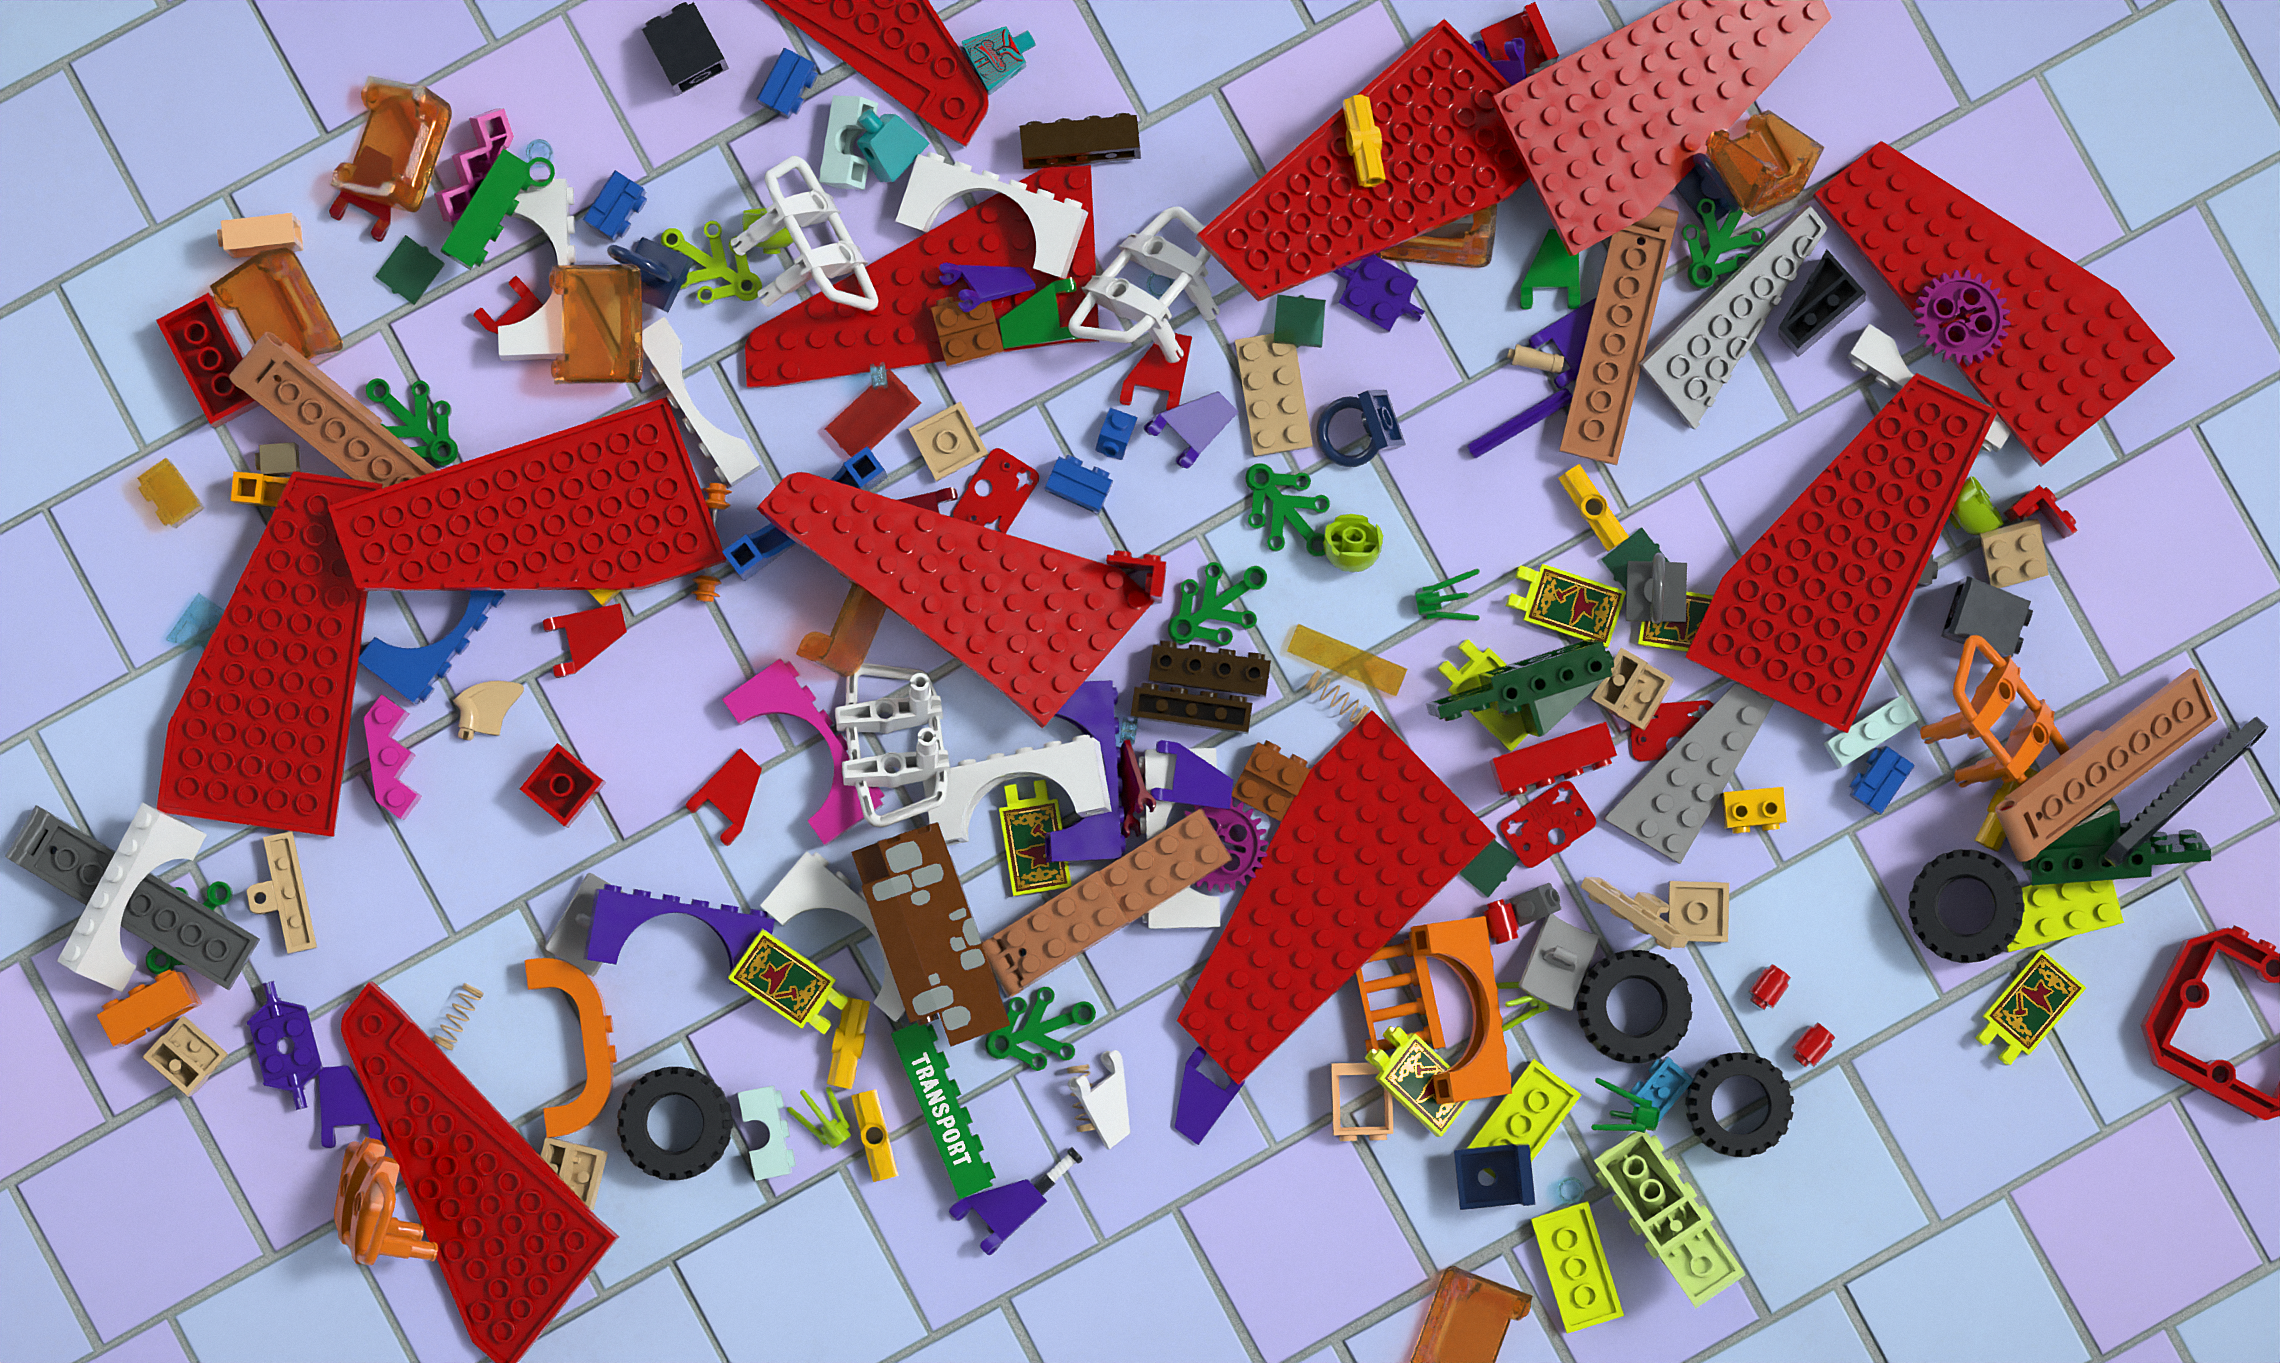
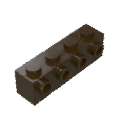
M1118 113L1113 117L1105 118L1093 115L1084 118V120L1072 121L1069 118H1061L1052 123L1031 121L1019 126L1023 169L1141 159L1137 115Z
M1160 640L1159 645H1153L1148 682L1266 698L1271 660H1265V654L1248 652L1247 657L1236 656L1235 650L1222 648L1218 649V653L1206 652V646L1189 644V649L1177 648L1176 642Z
M1141 683V687H1134L1131 718L1241 734L1249 733L1253 703L1247 702V697L1230 695L1229 700L1217 698L1218 693L1200 691V696L1188 694V689L1171 687L1170 691L1158 690L1159 685L1151 683Z

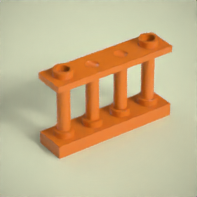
M1408 932L1409 939H1405L1404 943L1383 947L1367 962L1370 963L1407 955V957L1413 956L1415 968L1410 969V972L1364 982L1362 969L1360 968L1356 972L1370 1039L1365 1040L1367 1054L1371 1049L1386 1051L1396 1048L1386 1039L1377 1040L1374 1022L1420 1013V1016L1426 1014L1428 1026L1423 1027L1422 1031L1413 1033L1418 1035L1427 1045L1432 1044L1433 1050L1446 1047L1426 956H1415L1411 932ZM1409 984L1420 986L1422 997L1416 998L1417 1001L1373 1011L1370 1010L1367 993Z

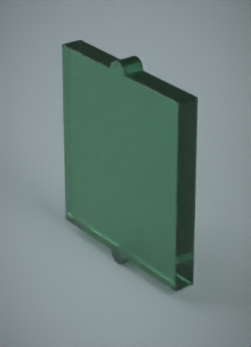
M405 235L375 277L392 288L393 294L398 293L413 305H416L445 266V263L431 254L427 246L422 247Z
M1277 295L1273 343L1290 344L1296 348L1300 346L1322 348L1326 300L1305 298L1304 295H1299V297Z
M1641 527L1602 558L1601 561L1613 574V580L1615 582L1618 581L1627 592V562H1652L1654 554L1663 553L1659 549L1660 545L1658 543L1655 544Z
M1494 840L1459 874L1489 898L1499 884L1507 880L1506 876L1519 859Z

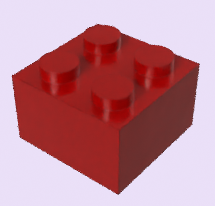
M557 743L519 789L563 826L569 828L606 782L562 745Z

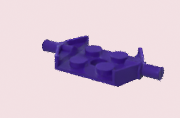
M274 981L263 983L262 986L267 1000L265 1001L266 1004L247 1021L264 1078L263 1085L289 1091L293 1097L295 1110L307 1108L303 1090H306L305 1086L323 1070L307 1007L282 1001L281 998H278ZM284 1037H289L294 1041V1050L287 1055L283 1054L279 1049V1042Z

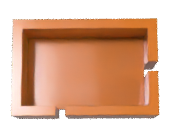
M167 970L154 978L156 983L152 985H139L128 992L130 997L124 1000L116 998L101 1006L103 1011L97 1014V1017L113 1047H124L146 1035L145 1029L150 1027L154 1031L202 1004L185 972L180 973L176 972V970Z

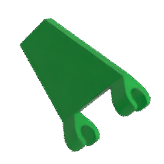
M1556 229L1548 230L1520 287L1521 309L1532 308L1533 288H1567V307L1569 309L1579 308V253L1569 256Z
M1072 278L1054 281L1000 318L1003 349L1081 339L1073 336L1068 326L1060 328L1056 294L1075 292L1076 282Z

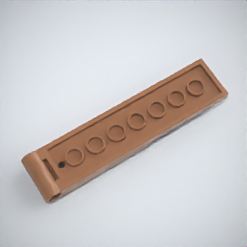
M1657 206L1649 216L1611 235L1559 452L1616 466L1618 464L1641 370L1639 363L1644 357L1679 211ZM1637 240H1643L1644 245H1639Z
M265 332L229 374L230 380L238 388L244 390L352 479L383 483V488L437 471L381 425L382 420L288 343H283L280 338L271 332Z
M2189 668L2104 732L2095 730L2004 797L2005 800L1995 807V811L2018 861L2024 862L2036 857L2041 850L2218 719L2197 669Z
M1198 809L1100 871L1094 872L984 941L983 945L995 978L1007 998L1020 993L1054 970L1232 861L1233 859L1204 811ZM1023 949L1027 951L1025 956L1021 954Z

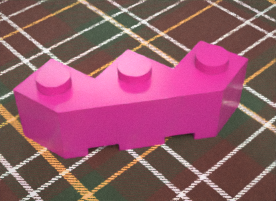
M496 108L469 118L478 146L452 155L461 184L434 193L443 221L452 222L460 219L503 148L505 150L509 148L514 135L504 108Z
M381 694L364 717L376 802L398 818L405 820L422 797L399 780L416 754L392 737L410 713Z

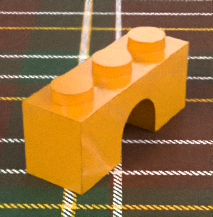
M233 471L231 501L242 505L276 507L290 478Z

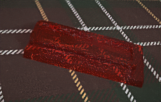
M889 368L836 417L825 430L839 444L840 448H843L850 457H853L866 446L872 450L922 403Z

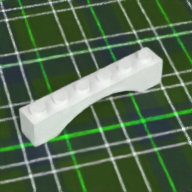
M661 318L636 334L635 337L639 342L634 345L643 360L648 357L654 365V368L650 370L659 385L665 382L671 391L666 394L667 398L675 410L679 407L682 408L686 415L682 421L691 434L697 432L702 439L698 446L708 459L713 456L718 464L714 470L724 484L729 481L733 487L760 470L762 467L745 440L731 436L716 428L694 406L687 393L682 375L681 357L683 344L666 318Z
M1871 324L1865 327L1847 355V358L1852 360L1851 366L1860 372L1865 373L1869 371L1877 376L1875 380L1888 389L1894 387L1900 391L1914 376L1901 358L1895 340ZM1997 414L1981 446L1982 450L1989 453L1992 450L1994 452L1999 451L2011 434V430Z

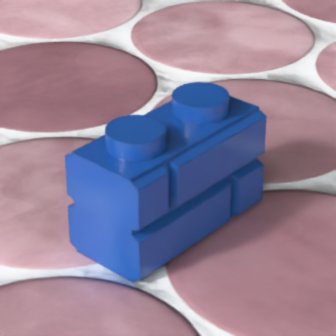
M783 48L756 98L757 102L787 119L790 118L792 113L797 115L805 100L801 98L805 88L811 89L818 77V73L815 72L816 64L787 48Z
M614 170L586 213L583 221L615 242L618 236L623 238L631 226L628 220L634 211L639 213L647 202V198L644 197L647 192L643 187Z
M1067 454L1065 459L1059 456L1046 483L1045 491L1099 515L1113 484V480L1108 478L1110 473L1095 466L1092 471L1081 466L1083 461Z
M1886 745L1880 750L1875 748L1866 760L1869 767L1864 774L1858 772L1849 785L1853 789L1849 796L1877 815H1882L1915 766Z

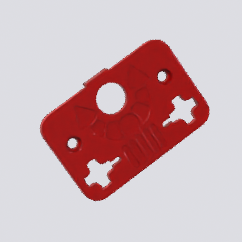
M1001 448L993 449L977 475L974 474L969 482L968 489L954 509L953 517L985 527L987 522L992 524L1001 516L998 528L1002 533L1006 534L1039 482L1038 472ZM1005 463H1009L1010 467L1005 468ZM1026 471H1029L1031 473L1030 479L1033 481L1032 484H1025L1019 491H1016L1019 486L1017 474L1019 472L1024 474ZM988 480L992 484V492L988 496L982 497L976 493L975 486L978 481ZM976 516L977 519L975 521H972L971 517Z
M1708 700L1661 703L1653 715L1658 716V718L1652 719L1645 731L1630 723L1633 757L1638 761L1661 760L1668 752L1666 747L1668 739L1671 737L1681 739L1700 720L1698 717L1688 716V713L1698 711L1700 705H1704L1705 710L1708 711L1714 704ZM1641 737H1645L1646 741L1641 742Z
M1563 781L1504 819L1500 829L1523 865L1528 868H1534L1557 852H1562L1571 846L1572 842L1591 831L1596 825V818L1575 786L1570 781ZM1560 788H1563L1565 791L1570 789L1573 792L1570 796V803L1567 804L1565 801H1561L1560 803L1552 804L1559 797L1558 790ZM1580 811L1581 815L1577 816L1575 812ZM1513 820L1517 824L1528 820L1521 828L1522 834L1517 837L1515 833L1508 834L1507 830L1510 829V821ZM1554 828H1559L1565 833V840L1560 845H1554L1549 842L1548 834ZM1528 845L1529 849L1524 850L1523 846Z

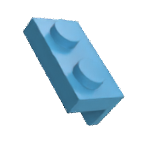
M1666 1056L1663 1060L1661 1058L1656 1059L1647 1070L1651 1073L1644 1083L1639 1080L1629 1091L1642 1099L1651 1100L1652 1107L1660 1109L1659 1121L1694 1080L1674 1063L1669 1056ZM1631 1100L1628 1101L1633 1107H1640L1639 1104Z

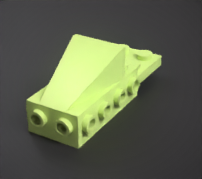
M1646 1131L1645 1133L1634 1132L1628 1135L1624 1141L1604 1151L1594 1160L1599 1170L1595 1176L1604 1189L1608 1187L1612 1189L1615 1194L1611 1197L1620 1212L1624 1210L1628 1212L1631 1217L1628 1223L1637 1236L1641 1233L1644 1235L1647 1241L1644 1246L1653 1259L1660 1258L1696 1309L1744 1277L1745 1272L1712 1227L1710 1222L1714 1219L1706 1206L1702 1205L1699 1207L1694 1200L1697 1194L1688 1181L1684 1184L1677 1176L1681 1172L1672 1158L1666 1160L1661 1153L1665 1149L1655 1135L1650 1137Z

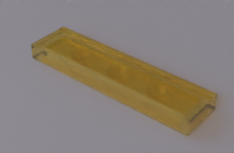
M1300 624L1297 625L1287 652L1395 697L1408 670Z

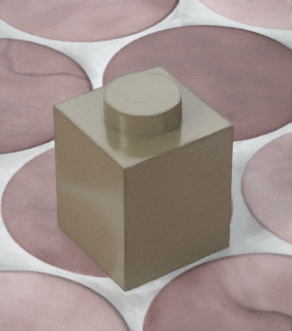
M295 442L259 445V453H255L256 470H261V474L272 477L290 476L293 471L301 472L299 445Z

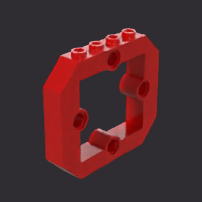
M2233 925L2232 929L2229 927L2221 928L2182 942L2140 1026L2154 1066L2258 1120L2266 1121L2280 1116V1081L2271 1097L2236 1079V1070L2229 1061L2216 1059L2205 1063L2170 1045L2186 1010L2200 1008L2209 1000V988L2202 979L2216 951L2254 970L2262 982L2280 984V954L2275 952L2276 946L2263 939L2256 942L2248 938L2250 934L2248 931ZM2270 960L2275 961L2279 967L2278 973L2274 977L2266 972V964ZM2191 985L2195 986L2199 991L2198 999L2195 1002H2190L2185 994L2186 989ZM2217 1066H2221L2225 1071V1078L2220 1083L2214 1081L2212 1077V1071Z

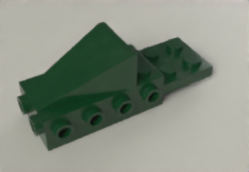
M1587 639L1480 673L1478 675L1482 686L1426 703L1429 715L1438 717L1439 720L1445 719V721L1462 717L1461 712L1466 710L1479 712L1489 708L1498 711V713L1504 712L1505 715L1520 711L1526 733L1541 737L1548 733L1601 682L1613 676L1611 668H1614V661L1610 651L1605 650L1603 641Z
M2111 798L2041 850L2036 857L2022 862V868L2032 886L2152 877L2151 865L2211 861V849L2201 833L2196 830L2185 829L2179 831V834L2167 835L2165 832H2156L2122 864L2114 868L2103 857L2108 849L2122 836L2129 822L2120 824V810L2113 798Z

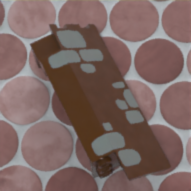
M935 822L852 851L851 853L863 884L861 887L909 1022L917 1021L918 1026L939 1019L940 1016L950 1047L1009 1026L1010 1022L999 994L1000 989L939 823Z

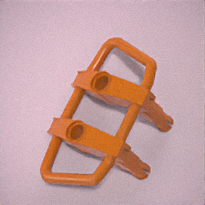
M1972 635L1966 639L1952 689L1953 697L1961 712L1944 717L1942 721L1923 726L1920 730L1921 739H1926L1924 741L1926 744H1932L1945 738L1952 739L1967 734L1969 739L1980 737L1995 756L1977 761L1975 765L1955 771L1954 778L1955 782L1959 783V787H1967L1977 782L1984 783L2002 777L2004 783L2015 781L2018 786H2021L2029 780L2024 772L2038 757L2043 748L2049 744L2050 740L2060 756L2070 750L2054 724L2055 712L2046 704L2045 699L2038 700L2021 679V668L2011 659V655L2002 658L1979 635ZM1975 648H1977L1990 661L1993 667L1982 683L1976 688L1975 695L1970 703L1965 694V687ZM2017 692L2027 704L2028 709L2010 732L2009 739L2005 747H2003L1990 731V728L2000 718L2009 704L2015 700Z
M366 1137L362 1143L357 1141L349 1143L343 1158L334 1208V1221L338 1231V1238L342 1244L348 1245L354 1262L356 1264L373 1265L378 1255L403 1259L411 1257L434 1262L438 1252V1244L436 1242L421 1241L424 1232L422 1223L400 1221L398 1218L392 1217L396 1203L394 1189L399 1173L398 1163L395 1159L384 1156L386 1148L378 1139Z

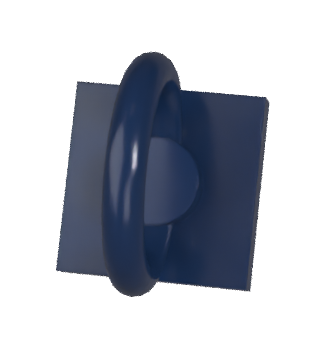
M1721 147L1709 155L1703 153L1695 154L1693 157L1695 166L1675 186L1704 228L1702 215L1696 210L1697 202L1703 198L1711 199L1715 204L1714 215L1716 222H1718L1730 212L1735 213L1740 209V201L1735 191L1739 186L1747 184ZM1745 190L1741 193L1742 201L1745 202L1750 199L1749 191ZM1704 202L1701 205V210L1703 213L1709 212L1711 206L1708 202Z
M644 237L641 238L635 252L617 245H610L607 248V253L612 259L627 267L617 290L668 313L694 260L689 256Z
M1367 390L1358 394L1359 398L1353 396L1342 397L1331 402L1323 410L1317 423L1316 435L1320 449L1329 460L1343 467H1358L1372 460L1379 450L1397 449L1406 445L1387 390ZM1347 408H1354L1363 412L1361 418L1364 429L1368 436L1372 438L1369 446L1363 452L1352 456L1339 453L1332 446L1328 436V427L1333 416Z

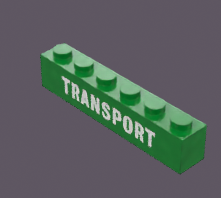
M915 1023L891 1033L893 1042L959 1200L993 1186L991 1179L996 1178L990 1162L984 1163L980 1152L984 1150L979 1135H972L968 1124L973 1123L967 1106L961 1108L957 1097L962 1094L955 1078L952 1080L948 1078L945 1069L950 1068L944 1051L938 1053L934 1042L939 1039L932 1023L921 1026Z

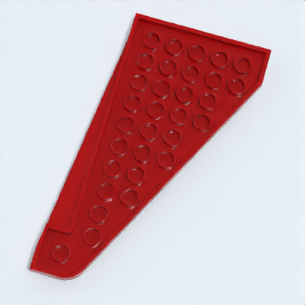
M761 0L933 128L967 148L987 115L989 108L988 94L929 0Z
M1091 165L1046 167L1019 181L1027 185L1026 191L1035 194L1038 189L1055 194L1053 200L1064 203L1065 198L1080 202L1082 203L1081 209L1088 212L1066 279L1072 278L1076 282V291L1056 294L1060 328L1068 326L1071 317L1086 297L1082 287L1087 285L1092 276H1096ZM997 193L866 266L865 269L878 297V305L874 310L867 311L831 301L821 291L755 328L745 344L747 388L780 387L806 383L808 381L944 362L945 358L931 308L936 307V301L943 298L953 297L954 302L961 300L959 292L964 289L971 290L963 277H960L950 285H943L939 280V276L946 275L942 274L939 270V266L943 263L971 266L1023 267L1034 281L1035 289L991 300L1001 342L1002 335L999 319L1052 282L1062 280L1063 278L1033 268L1036 257V237L1032 223L1026 212L1015 200L1003 193ZM855 273L833 285L836 290L865 298ZM1095 303L1080 326L1099 328L1098 304ZM1084 338L1007 348L1004 349V353L1059 344L1099 342V340Z
M796 472L787 475L756 508L774 526L800 546L807 547L1002 692L1041 728L1046 726L1154 602L1150 600V595L1145 594V591L1120 568L806 472Z
M373 981L368 982L342 1017V1037L392 1155L399 1165V1171L429 1242H436L438 1244L436 1258L472 1342L495 1363H519L620 1236L589 1209L398 1003Z

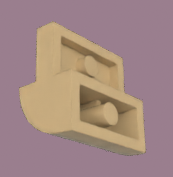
M1620 648L1613 660L1614 668H1611L1613 676L1606 678L1598 685L1591 699L1616 717L1622 718L1645 731L1674 679L1652 667L1643 659Z
M183 1015L145 1053L143 1059L184 1095L190 1097L208 1081V1077L228 1057V1053Z
M545 1137L541 1157L589 1209L594 1210L608 1152L569 1141Z

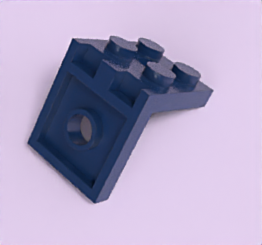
M1518 1143L1454 1150L1460 1210L1515 1204L1523 1206L1536 1205L1529 1144ZM1484 1168H1490L1495 1173L1494 1182L1488 1186L1482 1185L1478 1180V1174Z

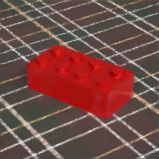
M210 293L156 320L210 425L218 428L261 405L244 390L238 388L229 378V374L245 355L217 301Z
M1603 722L1492 758L1489 763L1500 795L1507 793L1508 798L1524 794L1527 792L1526 787L1535 784L1536 789L1554 784V778L1561 775L1564 776L1565 780L1582 775L1584 773L1583 768L1592 766L1593 771L1610 766L1612 764L1611 759L1616 757L1617 753L1607 723Z

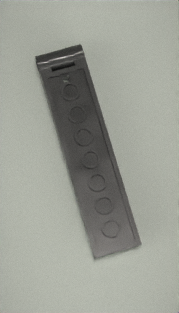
M35 805L5 857L87 906L116 851L47 810ZM54 847L57 848V851H56L55 854L52 853V849H53ZM151 872L133 891L123 912L120 925L227 990L232 988L260 941V938L166 883Z

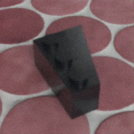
M1827 249L1778 327V336L1797 357L1802 355L1865 302L1866 292Z

